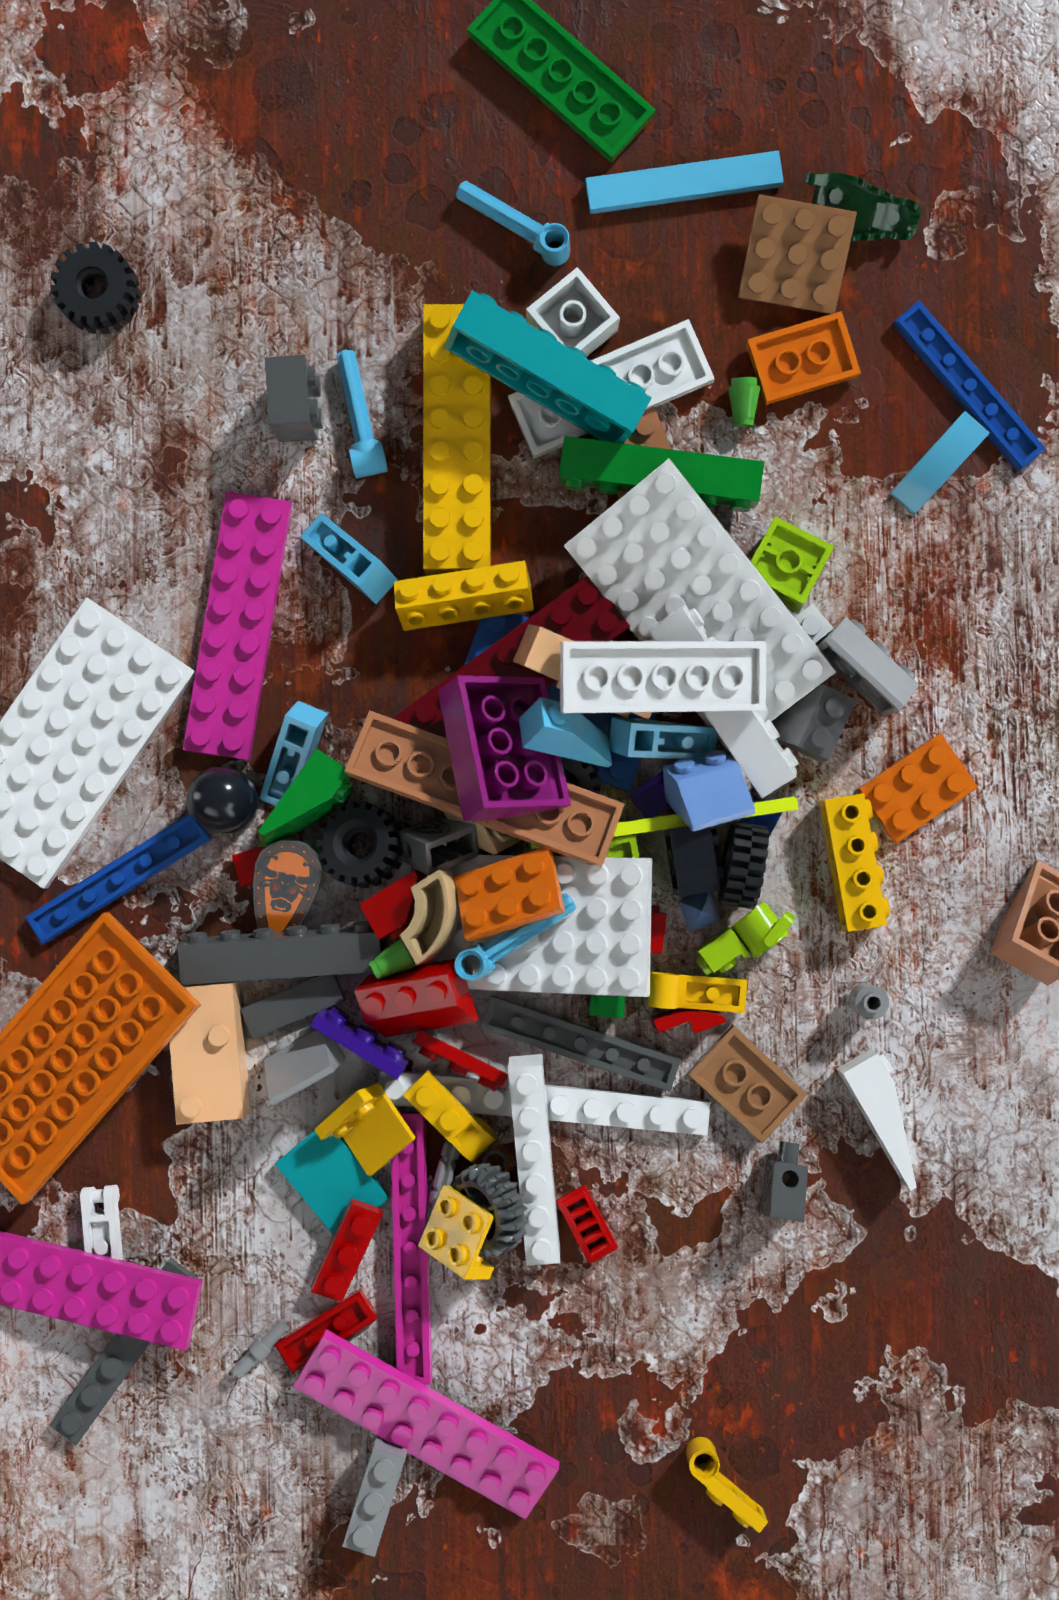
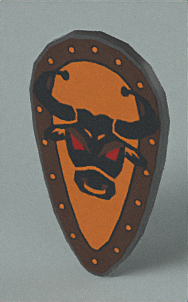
M282 838L269 843L261 850L255 863L253 878L254 911L258 928H273L274 933L287 932L288 927L301 925L306 917L322 877V864L318 859L317 853L308 844L297 839Z

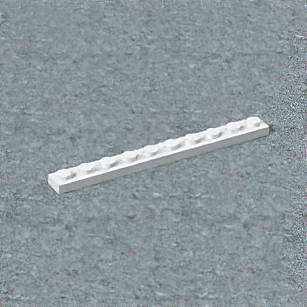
M380 1070L379 1084L393 1105L414 1107L403 1096V1093L423 1073L403 1071L397 1080ZM433 1074L471 1113L512 1117L510 1085H508L506 1091L497 1087L496 1091L493 1092L477 1083L479 1078ZM545 1084L548 1120L708 1136L711 1103L709 1100Z

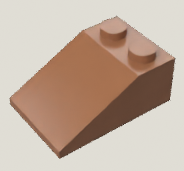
M1037 860L1034 862L999 926L991 954L1047 986L1059 980V871Z

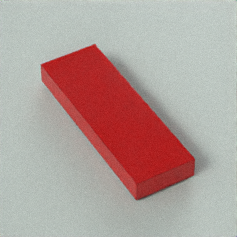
M359 1288L345 1297L342 1302H337L281 1338L275 1344V1347L291 1373H294L306 1364L326 1329L346 1340L377 1320L378 1315L362 1289Z

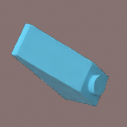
M322 513L300 536L305 543L375 604L394 585V581H398L377 557Z
M540 697L519 718L522 748L607 768L612 765L608 736L580 713H560V702Z
M297 701L286 713L260 794V800L275 806L316 750L328 716L327 712Z
M612 717L609 748L611 752L626 757L691 759L716 750L718 733L712 726Z

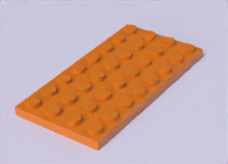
M102 913L0 1032V1182L22 1205L31 1201L201 1006L110 913Z

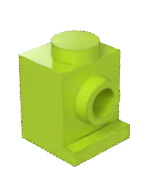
M727 926L695 949L699 955L695 961L706 976L718 970L721 974L728 971L737 964L735 958L739 955L744 959L750 956L734 931Z

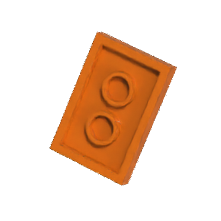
M842 311L750 338L746 342L765 405L859 377L861 374Z
M939 733L857 788L860 794L864 793L865 800H870L874 815L893 843H898L973 792L978 786L943 735Z
M546 846L454 876L464 937L469 942L565 913L553 852Z

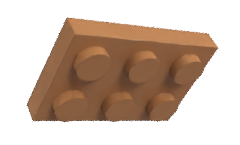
M733 1024L688 1072L703 1089L761 1143L772 1134L808 1095Z

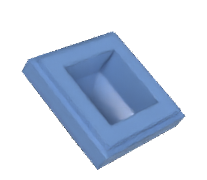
M711 892L696 894L678 901L689 932L721 921Z

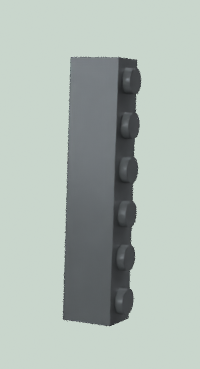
M368 921L355 922L353 927L341 928L338 923H328L320 925V929L307 930V926L296 925L288 927L287 932L274 933L273 928L269 927L255 929L251 934H240V930L222 931L220 936H207L206 932H194L187 934V938H184L177 945L181 985L370 973L373 971L368 962L374 960L375 957L384 951L383 939L378 940Z

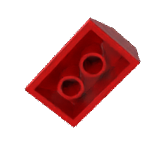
M455 959L418 965L413 969L386 978L383 977L380 980H377L374 974H370L354 991L364 1022L384 1037L478 1021L467 981L456 973Z

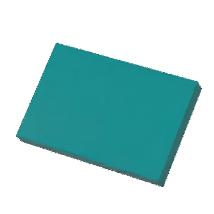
M313 1130L275 1163L277 1168L333 1236L351 1198L376 1207H380L390 1198V1194L376 1177L366 1174L343 1137L336 1139L335 1136L320 1140Z

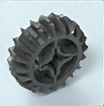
M489 1162L467 1167L465 1171H462L460 1175L455 1177V1183L451 1187L494 1216L480 1252L486 1257L497 1256L510 1252L511 1249L517 1247L522 1242V1236L527 1234L524 1226L529 1221L524 1212L528 1208L522 1204L521 1198L523 1195L519 1194L516 1189L517 1182H511L510 1173L502 1172L500 1165L493 1166Z

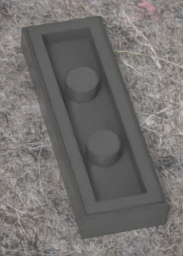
M336 975L316 976L245 1006L240 1010L252 1039H256L315 1014L324 1008L326 1009L343 1002L346 998Z

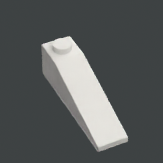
M870 1049L838 1067L837 1071L902 1184L912 1191L917 1187L896 1086L889 1074L894 1070L884 1054L878 1055V1053Z

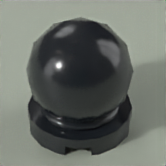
M211 767L201 771L191 781L187 791L186 806L191 818L201 828L213 833H235L247 828L255 820L259 808L260 794L255 782L247 774L228 767Z

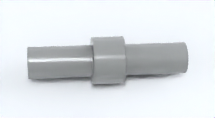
M279 1320L263 1338L259 1336L249 1346L250 1351L232 1368V1372L238 1378H242L258 1361L262 1362L272 1352V1347L289 1330L288 1325L284 1321Z

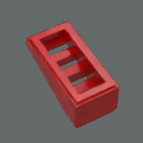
M585 1184L556 1199L589 1264L618 1248L615 1237ZM585 1198L586 1204L570 1212L568 1206ZM591 1210L593 1214L591 1217L578 1224L576 1223V1218ZM598 1223L600 1228L583 1236L582 1231ZM605 1236V1241L592 1248L589 1247L588 1244Z

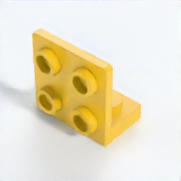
M379 1083L357 1090L314 1129L320 1140L335 1136L336 1139L343 1137L368 1176L376 1174L415 1140L414 1134Z
M443 1185L418 1247L464 1280H489L494 1266L483 1259L484 1254L480 1250L494 1216L450 1185Z

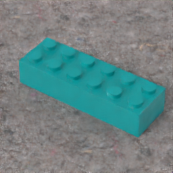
M473 290L456 318L444 349L602 441L624 443L633 434L652 399L651 396L645 394V390L640 385L633 382H625L617 377L614 370L610 367L593 363L587 359L585 353L575 347L568 348L558 342L555 335L545 329H536L528 324L521 314L514 311L508 312L499 307L497 302L489 295L484 293L478 294Z

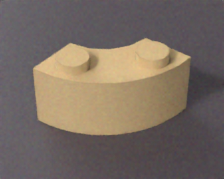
M437 870L411 887L415 899V912L409 927L400 934V937L417 965L429 963L438 957L448 946L457 929L460 909L452 870Z

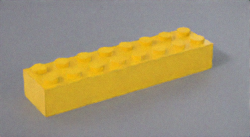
M423 304V569L426 576L491 566V376L444 349L451 328L464 304Z

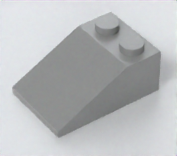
M308 1026L298 1032L301 1038L289 1044L288 1040L285 1039L269 1048L272 1054L264 1059L268 1100L271 1106L333 1073L346 1059L339 1044L315 1028Z

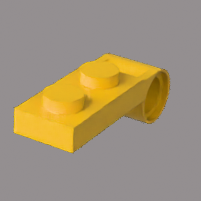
M650 972V996H648L647 1006L663 1009L685 1008L745 1013L747 979Z
M428 1069L403 1093V1096L471 1162H474L497 1139L493 1129L482 1118L475 1117Z
M705 1437L692 1439L686 1447V1457L692 1475L706 1486V1493L713 1502L719 1506L725 1504L733 1511V1517L743 1527L748 1528L750 1525L760 1533L768 1523L763 1508L719 1472L720 1463L716 1449L709 1439ZM700 1454L710 1455V1459L705 1463L694 1461Z

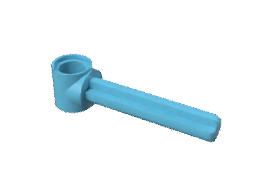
M464 181L460 183L456 192L457 199L533 243V249L541 254L547 264L559 266L568 260L570 240L566 227L559 223H546L543 226L470 182ZM559 241L562 243V245L558 248H550L549 246H547L550 242Z
M342 350V352L337 354L336 358L355 444L349 449L355 478L388 472L382 442L375 440L373 436L356 353L353 350Z
M563 893L562 899L565 913L505 931L485 945L479 942L470 949L462 951L455 959L456 973L459 977L468 981L486 977L496 968L495 962L575 911L576 905L569 894ZM471 955H475L480 960V969L476 974L471 973L467 968V960Z

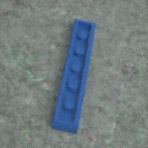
M920 300L892 323L894 328L962 408L990 432L987 437L1017 472L1046 450L1043 444Z
M189 813L33 911L25 919L41 945H45L211 841L212 837L207 830L201 828L191 818Z

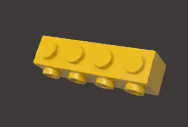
M525 561L394 581L395 609L404 631L534 611L531 583Z
M864 793L818 801L841 930L851 932L886 926V917H890V906L887 898L882 897L880 884H884V873L882 866L876 863L875 852L878 851L879 845L876 833L871 832L869 819L873 817L870 800H865Z

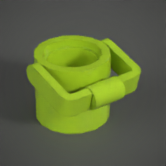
M765 901L742 917L731 928L751 955L757 959L790 934L787 929L794 923L795 917L792 913L785 912L779 919Z

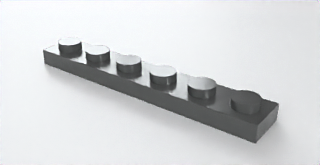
M492 995L481 1025L482 1029L670 1092L681 1061L678 1057Z
M170 1258L162 1268L165 1271L197 1278L196 1275L173 1258ZM115 1334L49 1426L77 1445L150 1342Z

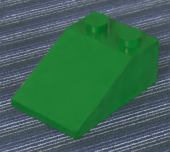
M316 748L258 830L261 846L265 848L273 841L282 838L287 839L325 818L328 814H332L337 806L344 807L352 795L350 790L352 787L351 777L344 773L346 767Z

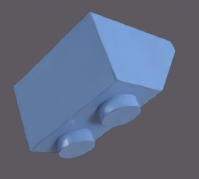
M712 750L699 757L679 759L673 764L663 766L665 801L693 832L755 814V806L740 766L725 750Z

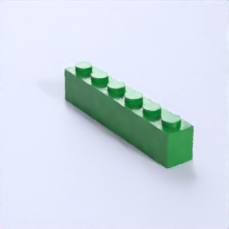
M564 436L559 483L565 484V488L569 490L582 491L585 487L598 488V492L602 494L616 495L618 491L629 492L662 463L670 459L708 508L716 507L717 504L730 505V509L733 511L748 512L750 508L755 509L760 500L764 461Z

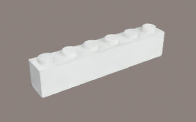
M685 604L648 630L655 641H717L713 636L707 638L701 629L705 625L701 616L695 608L689 610ZM703 711L761 798H764L797 777L795 766L798 765V761L788 747L783 750L776 739L780 735L770 720L764 722L757 711Z
M543 1054L509 1057L508 1075L519 1192L523 1195L521 1198L522 1204L528 1208L524 1215L529 1221L524 1226L527 1233L524 1235L526 1266L560 1263V1241Z

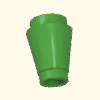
M732 378L731 386L728 387L734 427L754 426L760 386H757V378Z
M400 938L375 957L374 960L368 962L377 980L415 968L414 964H416L403 940L401 941Z

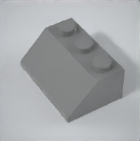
M845 617L824 637L817 647L832 664L836 672L884 717L901 711L919 686L913 680L915 678L914 673L903 664L898 666L889 657L891 653L883 644L878 641L874 643L865 635L867 631L861 623L855 619L850 621Z

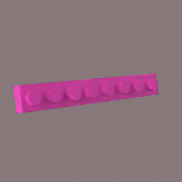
M399 1112L414 1134L415 1140L391 1160L397 1370L424 1385H430L433 1376L429 1254L418 1247L428 1223L425 1117L420 1112Z

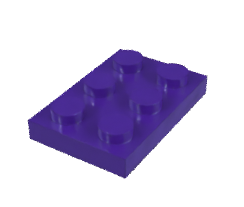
M335 1006L331 1010L324 1008L316 1015L310 1025L311 1027L398 1080L410 1060L404 1056L407 1052L405 1049L391 1041L388 1045L376 1038L378 1033L364 1024H361L360 1027L348 1021L350 1016L346 1012Z

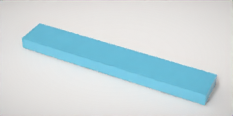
M779 150L587 177L585 181L590 214L779 188L784 183Z

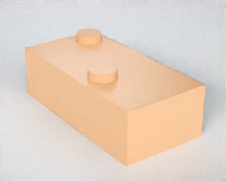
M528 624L513 662L558 681L556 688L560 689V642L574 641L543 627ZM652 712L614 713L621 715L625 718H629L630 713H633L635 715L641 716L649 720Z
M240 981L182 985L201 1006L169 1041L176 1125L244 1119L251 1112L244 1023L240 1010L242 1008Z

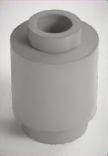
M861 983L851 990L849 1004L855 1013L873 1020L882 1017L887 1012L889 998L880 987L869 983ZM870 997H873V1003L868 1007L867 1001Z

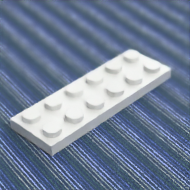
M689 319L591 360L597 365L602 364L614 370L616 376L625 382H633L640 385L645 390V394L652 397L646 410L707 386L715 380ZM519 392L508 395V401L533 459L563 447L564 436L584 438L591 435Z
M766 641L560 642V713L766 711Z

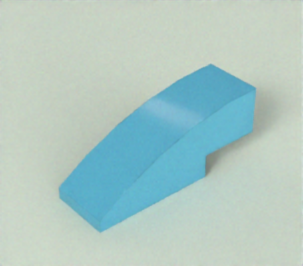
M964 411L890 492V495L915 515L990 432Z

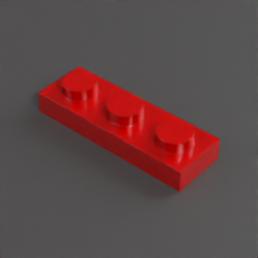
M421 1030L418 1031L413 1042L420 1047L418 1052L420 1055L434 1062L437 1061L438 1057L449 1062L447 1068L463 1077L466 1076L467 1072L479 1077L477 1083L493 1092L496 1091L497 1087L506 1091L509 1085V1075Z
M353 1198L350 1199L310 1285L312 1293L339 1302L343 1301L383 1215L381 1208Z

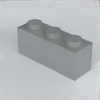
M376 1435L342 1547L375 1557L406 1459V1448L391 1444Z

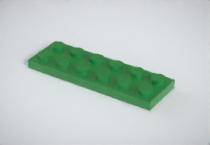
M493 0L467 28V36L610 163L621 154L655 116L656 110L532 0Z

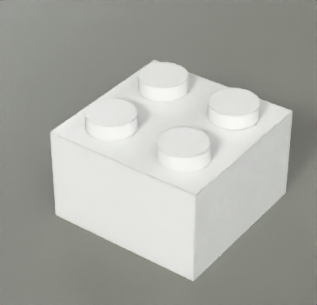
M578 267L526 309L528 324L538 330L545 329L555 335L558 342L568 348L575 347L585 353L586 357L618 332L620 317Z

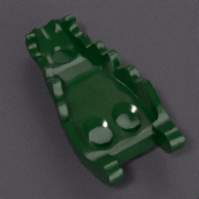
M837 172L805 173L804 183L810 186L816 185L812 204L857 212L850 243L859 240H878L882 238L910 240L917 231L921 211L919 203L916 201L893 196L889 192L872 186L863 179L853 175Z

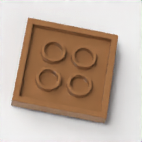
M759 194L737 298L828 315L835 313L857 212Z

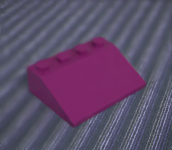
M456 676L438 691L463 821L496 820L571 806L561 757L522 748L519 718L540 697L548 699L544 677Z

